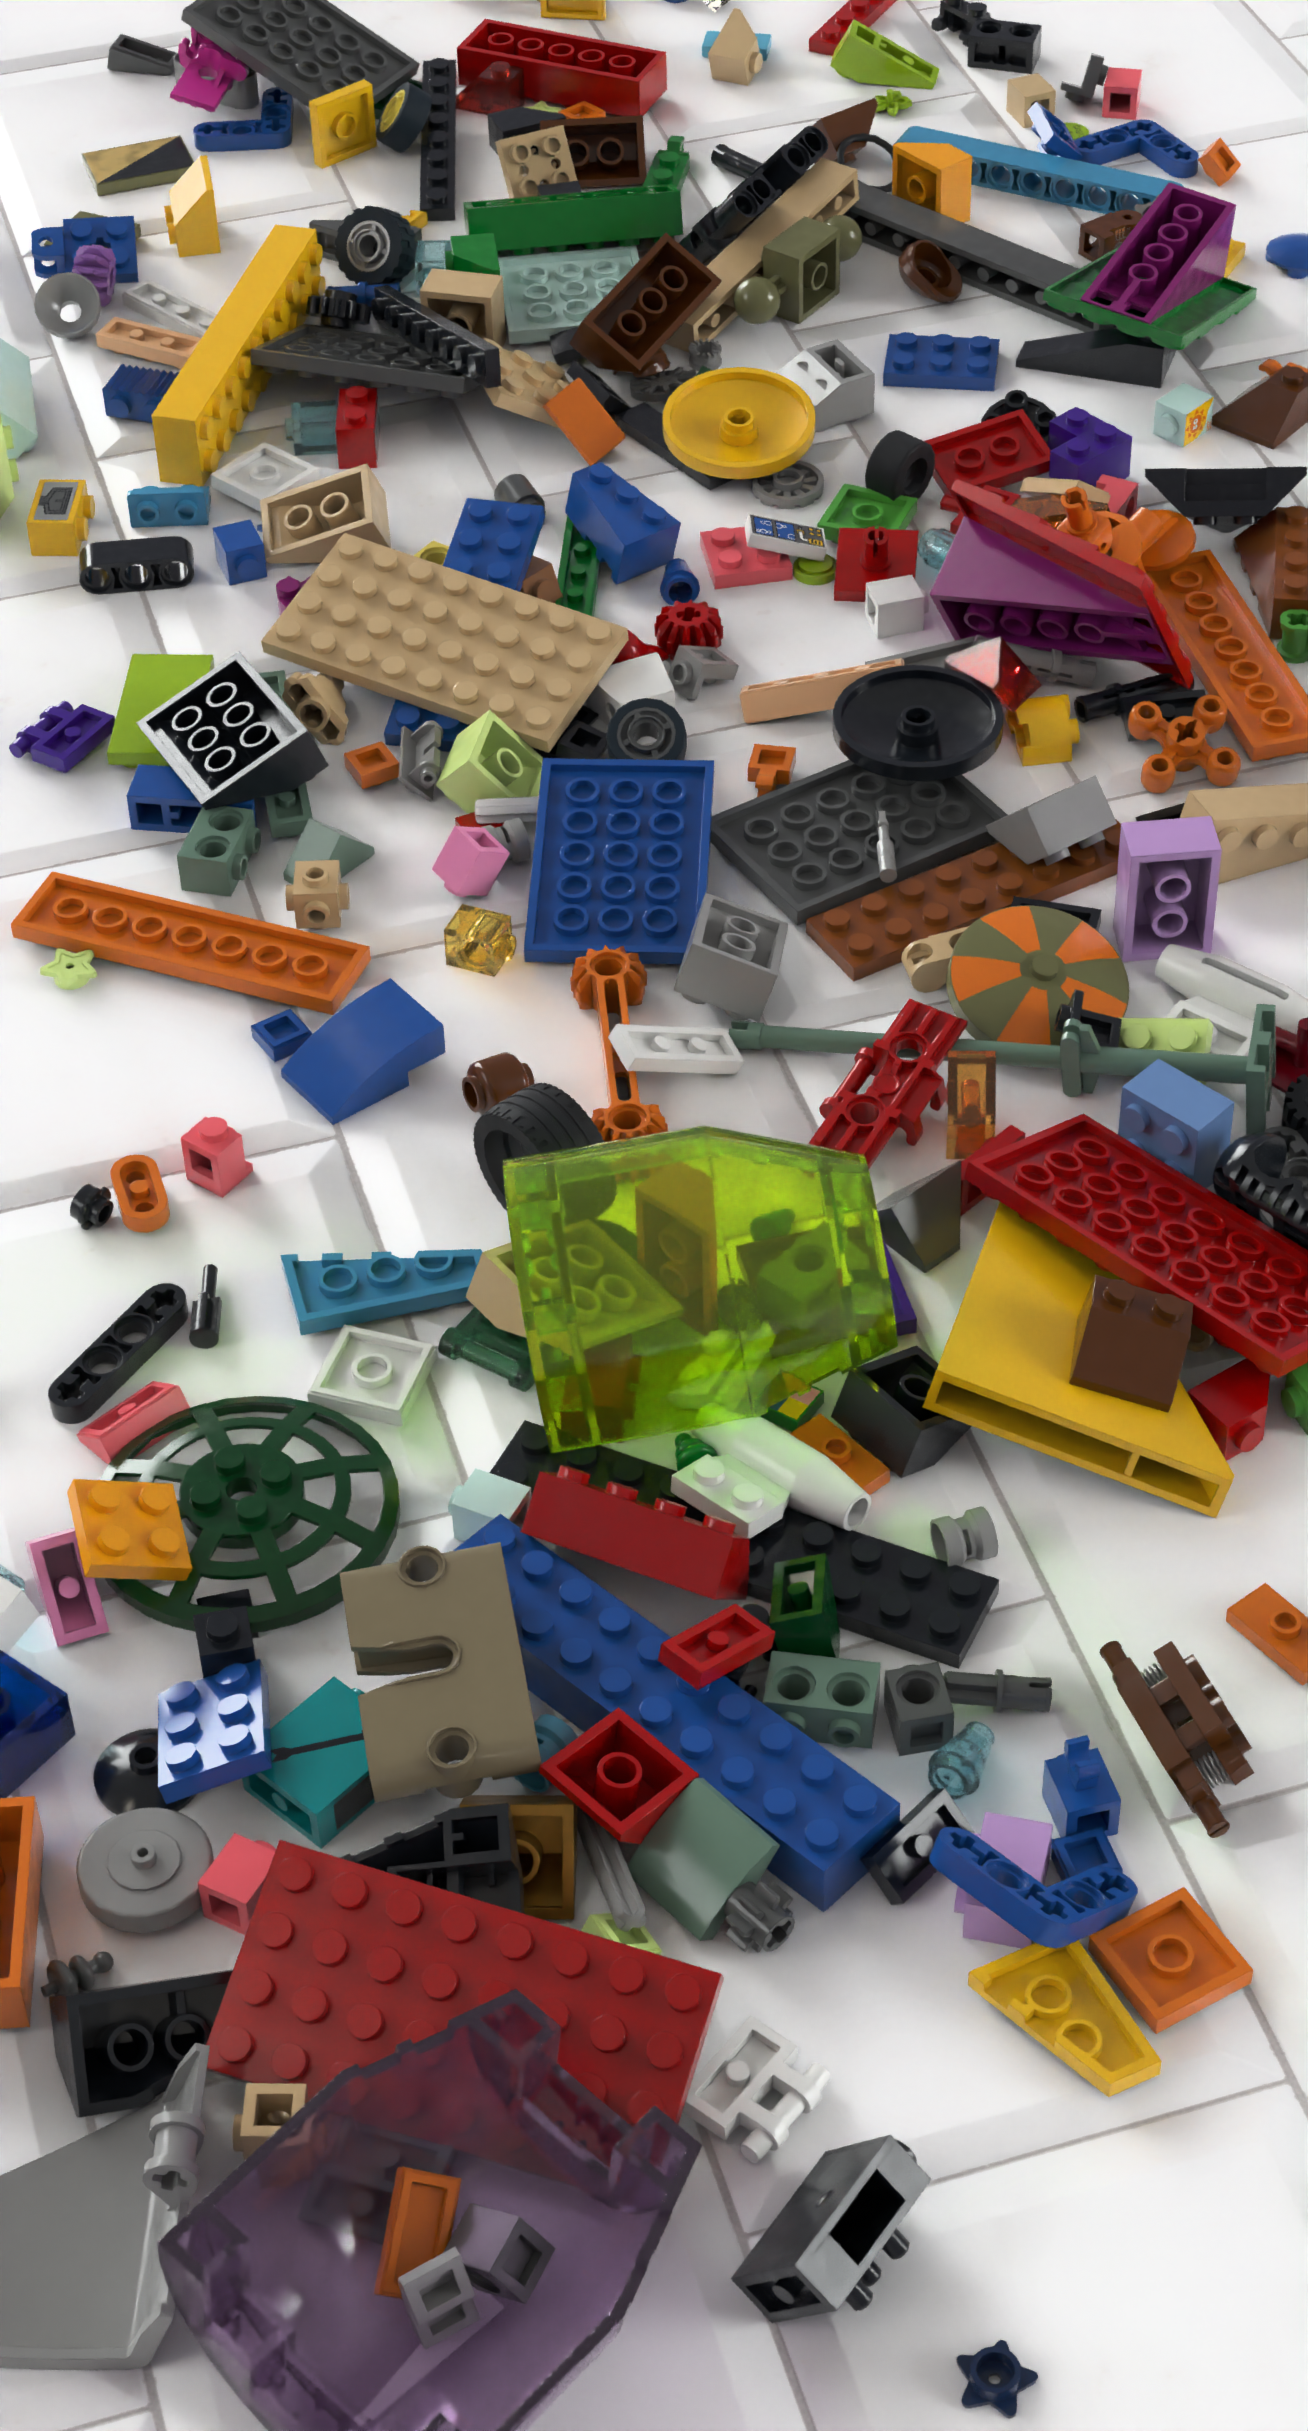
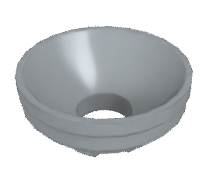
M65 272L51 276L42 283L35 296L34 308L40 324L47 332L62 339H73L87 334L97 324L101 312V301L96 287L89 279L77 273ZM70 304L81 308L80 317L73 322H67L61 318L62 309Z

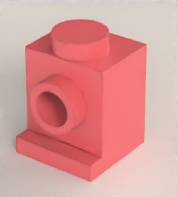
M205 1116L181 1137L187 1180L222 1198L253 1172V1164L245 1160L242 1135L229 1127L227 1122L220 1117L208 1118Z

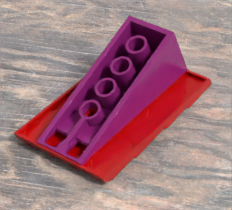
M955 479L951 491L964 517L929 594L955 641L981 635L993 640L1018 644L1041 651L1051 652L1052 649L1062 651V654L1136 661L1158 674H1173V678H1170L1171 681L1174 680L1184 688L1190 689L1194 680L1191 673V662L1188 656L1179 648V637L1176 631L1167 623L1166 609L1155 598L1154 584L1144 571L1136 566L1100 553L1098 545L1054 529L1045 519L1006 504L1004 497Z

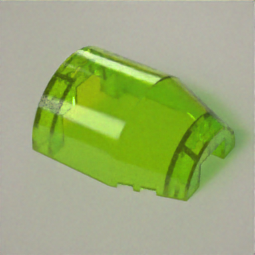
M702 1125L503 1159L506 1207L521 1309L539 1406L551 1453L717 1426L739 1419L760 1417L768 1412V1407L796 1393L798 1396H801L811 1391V1385L839 1371L843 1375L849 1372L850 1369L858 1367L898 1347L885 1249L872 1181L864 1154Z

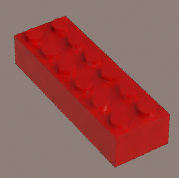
M484 19L457 47L459 85L472 87L476 91L489 90L500 92L507 97L521 96L531 98L535 102L544 101L561 104L566 108L586 101L604 110L605 113L620 116H644L667 90L666 52L490 19Z

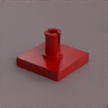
M875 526L868 528L839 527L834 601L865 602L866 583L906 575H912L916 580L919 530L886 529L879 526V529H875Z

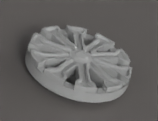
M799 460L780 472L752 478L754 497L756 499L759 498L760 502L770 507L778 505L779 509H794V506L797 505L803 508L813 504L815 499L818 500L822 496L824 489V476L822 472L814 465Z

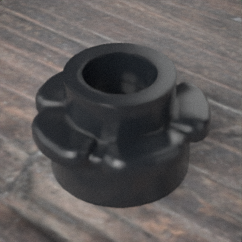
M87 1184L76 1193L70 1205V1216L78 1220L82 1229L88 1230L93 1225L100 1227L109 1220L114 1208L113 1202L110 1201V1190L106 1187L100 1189L92 1184Z

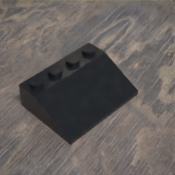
M240 651L136 722L141 731L205 810L295 790L329 766L309 731Z

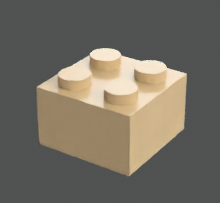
M432 268L420 289L421 304L480 338L495 341L503 348L506 342L503 276Z

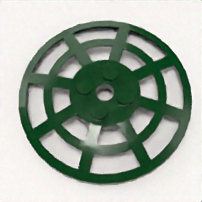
M248 1396L226 1398L200 1404L170 1415L125 1445L109 1463L100 1480L115 1481L118 1476L140 1477L138 1482L154 1483L155 1479L180 1483L179 1500L177 1503L181 1520L183 1519L190 1532L198 1538L189 1553L192 1570L185 1581H176L169 1597L153 1591L136 1579H104L124 1602L144 1615L169 1626L194 1632L193 1615L230 1609L227 1607H210L190 1603L201 1577L241 1580L267 1576L276 1601L262 1605L246 1606L251 1633L266 1632L295 1625L324 1613L343 1601L340 1581L341 1572L382 1564L396 1538L400 1519L398 1480L391 1460L379 1442L362 1426L339 1412L312 1402L287 1397ZM248 1412L288 1414L282 1420L266 1417H242L219 1421L217 1418L228 1414ZM311 1419L333 1426L358 1441L370 1454L341 1456L338 1450L324 1437L304 1427V1425ZM194 1423L198 1425L199 1428L191 1430L170 1442L152 1460L133 1459L152 1439ZM240 1429L272 1430L261 1444L232 1445L226 1431ZM294 1436L313 1446L324 1459L296 1464L291 1457L282 1452V1449ZM203 1438L206 1439L212 1451L201 1457L192 1466L168 1462L182 1449ZM380 1472L383 1486V1503L379 1521L373 1532L346 1518L352 1498L351 1477L349 1473ZM334 1476L335 1494L330 1510L306 1500L304 1481ZM239 1492H251L254 1494L245 1496L240 1500L231 1498ZM299 1519L318 1526L303 1541L280 1552L276 1539L291 1530ZM334 1535L362 1549L336 1575L312 1589L300 1594L296 1593L287 1569L298 1565L316 1554L330 1542ZM217 1547L227 1549L255 1547L260 1558L240 1562L211 1560Z

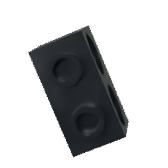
M977 18L968 36L967 67L1032 74L1040 58L1042 25Z

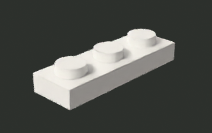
M616 1024L608 1036L627 1071L736 1075L745 1063L727 1030L722 1028Z

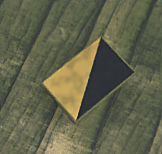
M181 135L81 153L83 166L98 196L178 182L194 163Z

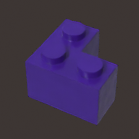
M1074 407L1050 420L1048 447L1051 450L1049 478L1081 480L1096 487V482L1102 474L1120 479L1129 477L1132 436L1078 407Z

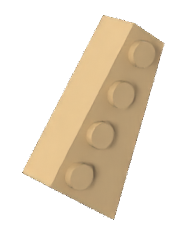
M1308 783L1189 790L1180 818L1211 816L1222 849L1218 884L1308 858Z

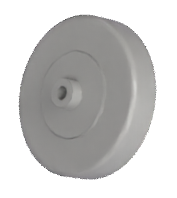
M139 1808L110 1818L90 1834L79 1852L76 1875L80 1894L86 1908L100 1922L125 1932H154L182 1922L200 1908L201 1900L198 1881L213 1863L214 1857L206 1832L190 1817L166 1808Z

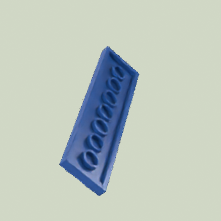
M466 498L443 566L520 592L545 519L544 506ZM395 699L383 734L386 745L400 746L401 728L403 726L414 732L426 721L432 720L437 722L443 729L441 746L437 749L450 752L457 734L469 725Z

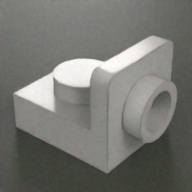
M679 645L668 676L676 691L687 699L696 700L703 682L715 683L716 679L734 680L739 665L715 647Z

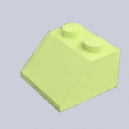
M489 710L457 734L436 786L448 799L454 801L466 813L475 812V802L478 799L538 796L543 757Z

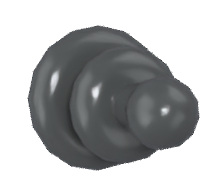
M102 1951L95 1954L93 1959L88 1962L82 1956L75 1955L71 1957L68 1966L61 1960L50 1961L47 1966L49 1983L41 1987L43 1996L46 1998L52 1994L56 1996L79 1992L78 1988L83 1991L92 1989L95 1984L94 1975L110 1971L114 1964L113 1957L110 1953Z

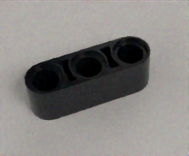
M180 536L95 542L83 547L79 555V582L81 587L91 594L101 595L180 588L188 585L194 578L193 547L187 539Z

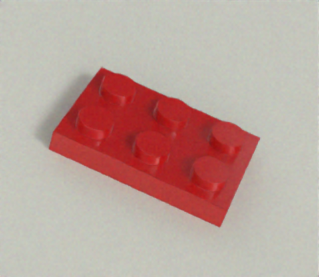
M1023 409L925 441L931 445L935 452V466L932 476L944 495L947 493L954 496L951 488L955 479L982 489L985 485L1002 488L1023 481L1024 478L1035 477L1049 472L1051 450Z

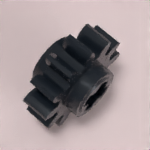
M330 289L325 290L324 296L321 297L308 296L306 314L321 318V326L353 330V325L370 324L372 307L367 306V304L357 303V295Z

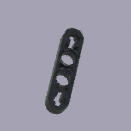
M161 1283L146 1290L52 1382L48 1389V1398L53 1417L65 1424H77L90 1418L185 1324L189 1312L184 1290L178 1285L171 1283ZM133 1332H141L147 1335L145 1339L136 1343H128L122 1340L126 1335ZM101 1363L116 1365L112 1371L104 1374L91 1371L94 1366Z

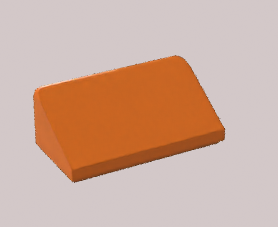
M580 378L575 379L543 406L589 466L594 465L626 437Z

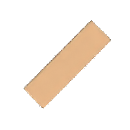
M902 658L743 686L740 692V700L744 721L751 724L833 709L839 695L857 679L878 670L905 666V662Z

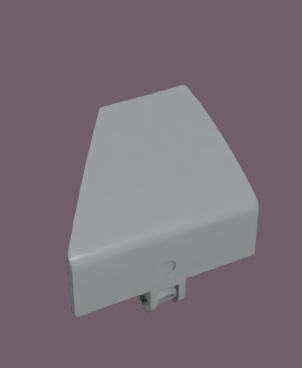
M195 2043L178 2064L163 2097L66 2146L0 2175V2368L128 2370L141 2368L150 2363L175 2313L188 2208L199 2183L200 2169L196 2164V2157L204 2143L206 2125L200 2117L209 2045Z

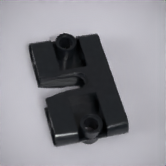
M814 126L805 127L738 185L718 207L715 206L691 228L692 231L679 244L702 264L713 255L716 256L739 235L738 232L748 223L751 224L799 180L811 165L826 153L828 142L823 132Z

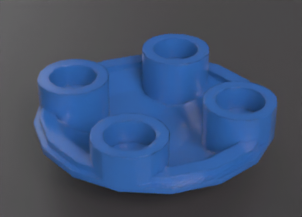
M1290 233L1274 238L1266 247L1265 259L1270 263L1287 269V275L1291 278H1306L1308 276V233Z

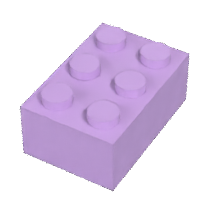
M1211 816L1121 823L1113 930L1122 962L1159 959L1163 950L1169 944L1211 953L1222 853Z

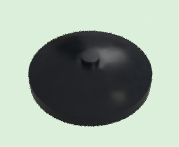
M905 665L872 672L857 679L845 688L837 698L833 708L832 730L834 740L840 751L859 767L892 779L934 781L967 773L985 763L996 752L1001 743L1004 714L996 695L987 686L973 677L937 666Z

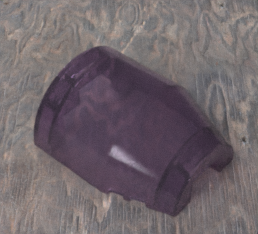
M514 1989L448 2020L447 2029L415 2044H413L411 2039L397 2044L393 2054L361 2069L358 2064L342 2070L157 2242L159 2262L173 2300L198 2344L230 2388L268 2431H528L620 2333L699 2156L702 2144L655 2105L633 2127L557 2064L561 2026L517 1989ZM398 2167H407L462 2179L452 2235L470 2203L520 2216L556 2248L526 2304L486 2293L473 2287L476 2296L472 2298L480 2320L424 2350L414 2332L403 2300L374 2295Z

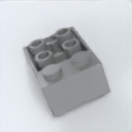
M838 339L804 349L776 372V374L784 376L800 386L811 399L815 409V432H821L828 427L844 422H853L860 417L874 413L875 373Z

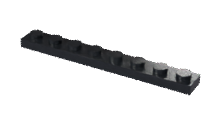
M434 58L430 61H423L422 90L430 94L432 103L428 118L421 130L420 211L427 213L428 221L455 220L457 68L456 60Z
M389 285L374 287L375 299H372L371 307L373 317L378 324L486 388L501 386L498 347Z

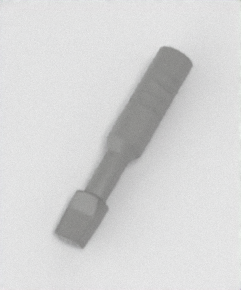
M878 811L877 834L879 841L876 847L879 874L883 882L890 883L897 878L894 844L889 837V823L886 819L885 811Z

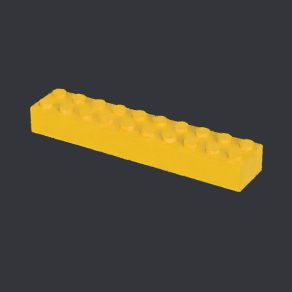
M275 224L151 415L161 482L196 486L205 485L210 474L217 470L218 462L224 452L229 451L232 439L237 432L241 431L243 421L248 413L254 410L256 400L261 392H265L267 383L273 374L263 371V366L251 364V349L303 325L308 316H310L306 314L308 296H324L326 281L320 272L323 250L322 245L318 244L316 229Z

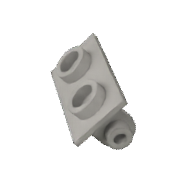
M432 720L426 721L414 732L405 726L401 728L398 777L410 792L418 793L429 802L433 801L434 784L438 781L442 771L440 767V750L437 748L441 746L443 729L437 722Z

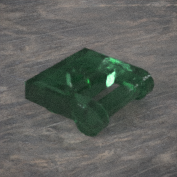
M476 1307L455 1328L449 1327L443 1333L438 1345V1351L441 1355L452 1360L460 1357L508 1379L509 1386L522 1392L528 1391L564 1351L498 1329Z

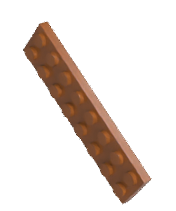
M1116 820L1117 824L1102 831L1105 839L1091 846L1080 849L1078 842L1069 846L1070 856L1046 866L1044 859L1027 865L998 842L806 919V933L853 982L901 963L904 949L914 941L928 938L931 935L968 927L990 912L1011 907L1014 896L1050 902L1116 875L1118 870L1121 823Z

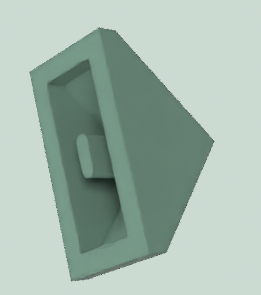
M309 818L284 870V880L293 885L295 861L339 860L342 878L375 854L374 847L340 829Z

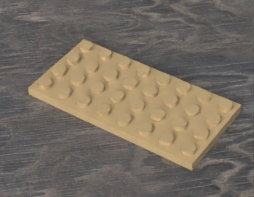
M344 532L263 637L261 644L264 653L425 710L456 719L468 725L491 710L529 746L549 753L629 638L626 627Z

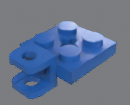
M134 216L63 219V227H45L32 231L31 245L35 275L48 279L59 273H72L74 258L79 247L83 245L92 246L94 244L112 249L116 258V283L139 282ZM44 240H49L53 243L47 246L39 245ZM43 261H55L51 266L42 264Z

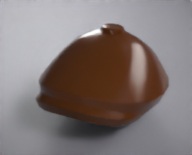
M928 240L913 242L899 256L898 266L901 278L911 290L940 303L954 301L960 296L963 284L961 276L935 243Z

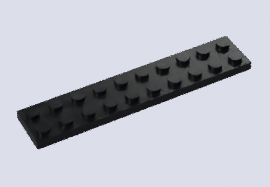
M524 1420L489 1472L531 1487L532 1495L540 1471L558 1473L560 1465H564L591 1474L589 1484L606 1489L608 1481L638 1490L636 1500L654 1506L656 1498H661L687 1507L685 1517L703 1522L705 1513L671 1492V1478L678 1471ZM788 1508L785 1509L781 1520L749 1539L747 1596L771 1604L774 1563L826 1553L830 1566L839 1628L958 1669L999 1593V1579L958 1565L949 1567L946 1561L854 1530L847 1531Z

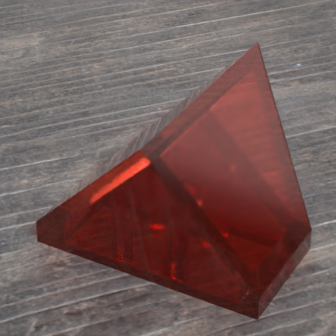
M1001 636L950 654L944 661L951 670L964 673L989 688L996 695L1001 706L1012 712H1015L1022 703L1042 686Z

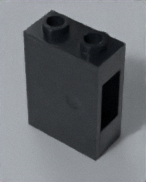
M891 2135L825 2151L731 2277V2280L771 2323L834 2312L840 2308L844 2301L855 2311L864 2310L873 2299V2292L868 2287L874 2285L881 2277V2268L873 2260L881 2249L892 2260L900 2259L906 2254L910 2242L897 2227L932 2179L917 2164L913 2151Z

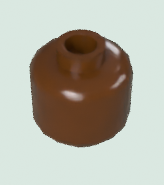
M503 1052L470 1064L466 1077L462 1080L463 1096L468 1107L473 1112H479L480 1115H483L491 1107L509 1096L533 1085L534 1076L528 1064L521 1063L516 1056L508 1052Z

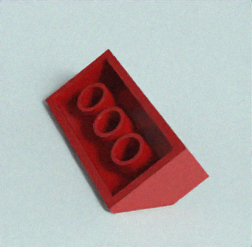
M560 1465L558 1473L539 1472L521 1533L713 1600H746L749 1581L750 1538L733 1533L736 1526L735 1523L705 1514L703 1522L685 1517L687 1507L661 1498H656L654 1506L636 1500L638 1490L608 1481L606 1489L589 1484L591 1474L572 1467Z

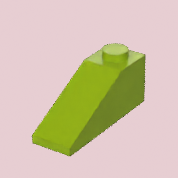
M853 19L836 47L830 64L839 75L844 78H851L858 83L930 90L935 86L939 68L855 19Z

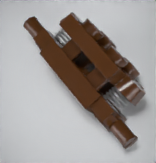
M1118 1641L1106 1643L1102 1646L1099 1653L1113 1674L1112 1679L1117 1686L1118 1692L1164 1769L1178 1788L1191 1812L1196 1813L1201 1820L1209 1837L1217 1838L1222 1836L1229 1830L1230 1824L1219 1809L1221 1804L1211 1787L1215 1788L1211 1778L1219 1786L1216 1776L1221 1783H1224L1221 1774L1228 1780L1226 1771L1236 1786L1242 1780L1254 1774L1255 1772L1243 1755L1253 1749L1193 1654L1183 1659L1176 1646L1170 1641L1153 1652L1157 1659V1665L1153 1663V1668L1148 1666L1149 1672L1144 1668L1143 1673L1138 1670L1132 1659L1126 1656Z

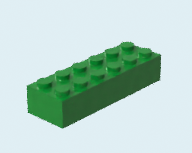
M674 185L463 202L466 235L494 233L497 256H499L498 251L500 250L513 251V255H529L534 253L535 247L548 248V252L569 251L570 244L583 245V249L604 248V242L606 241L618 242L619 246H634L640 244L639 239L650 238L656 243L665 233L669 234L674 240L676 235H683L681 193Z

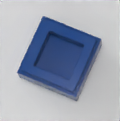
M291 1009L251 1025L252 1038L274 1062L293 1055L313 1034Z
M1102 1826L1052 1839L1050 1857L1061 1881L1098 1866L1109 1867L1123 1873V1869Z

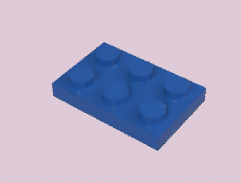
M910 332L889 334L883 371V386L994 391L1000 339H990L986 336H974L972 338L952 337L948 334L923 336Z
M261 1659L246 1664L236 1663L229 1665L217 1674L194 1682L183 1681L177 1683L167 1691L158 1694V1788L166 1804L272 1768L268 1675Z

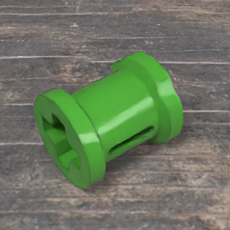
M1289 609L1280 615V625L1283 630L1282 640L1277 644L1276 649L1285 662L1293 664L1304 663L1308 661V611L1304 609Z

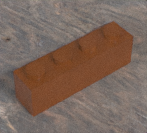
M1303 506L1276 507L1265 517L1259 519L1258 524H1252L1234 537L1233 540L1236 553L1239 552L1241 556L1240 564L1243 572L1249 576V587L1252 595H1256L1258 599V610L1270 639H1282L1283 630L1280 625V615L1284 611L1289 609H1304L1308 611V508Z

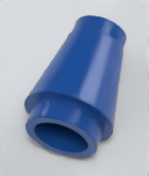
M680 558L670 560L665 566V572L660 585L662 598L672 606L675 601L687 603L692 599L694 602L700 591L698 579L686 561Z

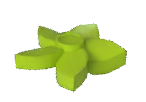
M888 89L886 91L887 96L875 95L878 103L876 112L886 109L889 115L896 116L898 110L907 109L912 106V100L902 96L900 91Z

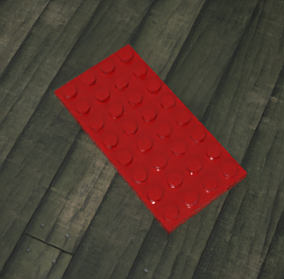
M1084 1113L968 1162L964 1179L978 1187L985 1196L1005 1204L1016 1211L1024 1221L1038 1225L1055 1236L1062 1245L1074 1248L1093 1260L1098 1268L1115 1274L1129 1284L1161 1294H1171L1181 1300L1194 1303L1192 1324L1213 1336L1219 1345L1233 1349L1252 1361L1260 1371L1280 1378L1308 1362V1250Z
M279 1840L206 2044L209 2045L207 2070L245 2083L307 2084L310 2104L339 2113L344 2112L439 2143H452L451 2147L457 2151L651 2212L724 1977L721 1973Z

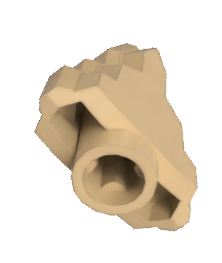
M295 672L284 681L285 690L282 698L305 728L321 744L331 743L338 746L344 741L349 721L345 714L347 704L342 696V690L345 686L344 681L324 673L314 676L310 673L303 675L302 673Z

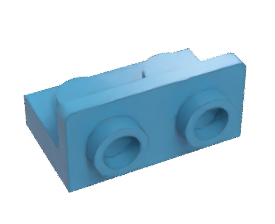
M189 484L181 487L167 488L146 486L129 490L127 492V503L131 528L208 525L211 504L210 487H197L196 485Z

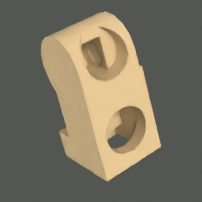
M968 927L928 936V938L912 942L904 949L901 960L913 988L927 993L939 990L946 984L948 964L954 947Z

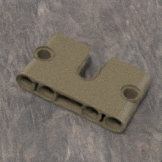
M501 1542L441 1553L438 1549L431 1546H416L403 1553L398 1562L341 1572L340 1581L351 1651H354L357 1675L392 1676L443 1669L397 1680L358 1696L368 1769L375 1803L425 1794L426 1789L436 1788L443 1796L452 1799L464 1798L472 1795L479 1789L483 1778L492 1777L493 1780L539 1771L542 1762ZM454 1760H462L455 1764H448Z

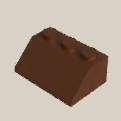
M643 115L540 121V130L560 125L564 126L577 181H579L581 189L643 186L646 179ZM553 159L551 163L556 162L557 169L559 167V163L557 160Z

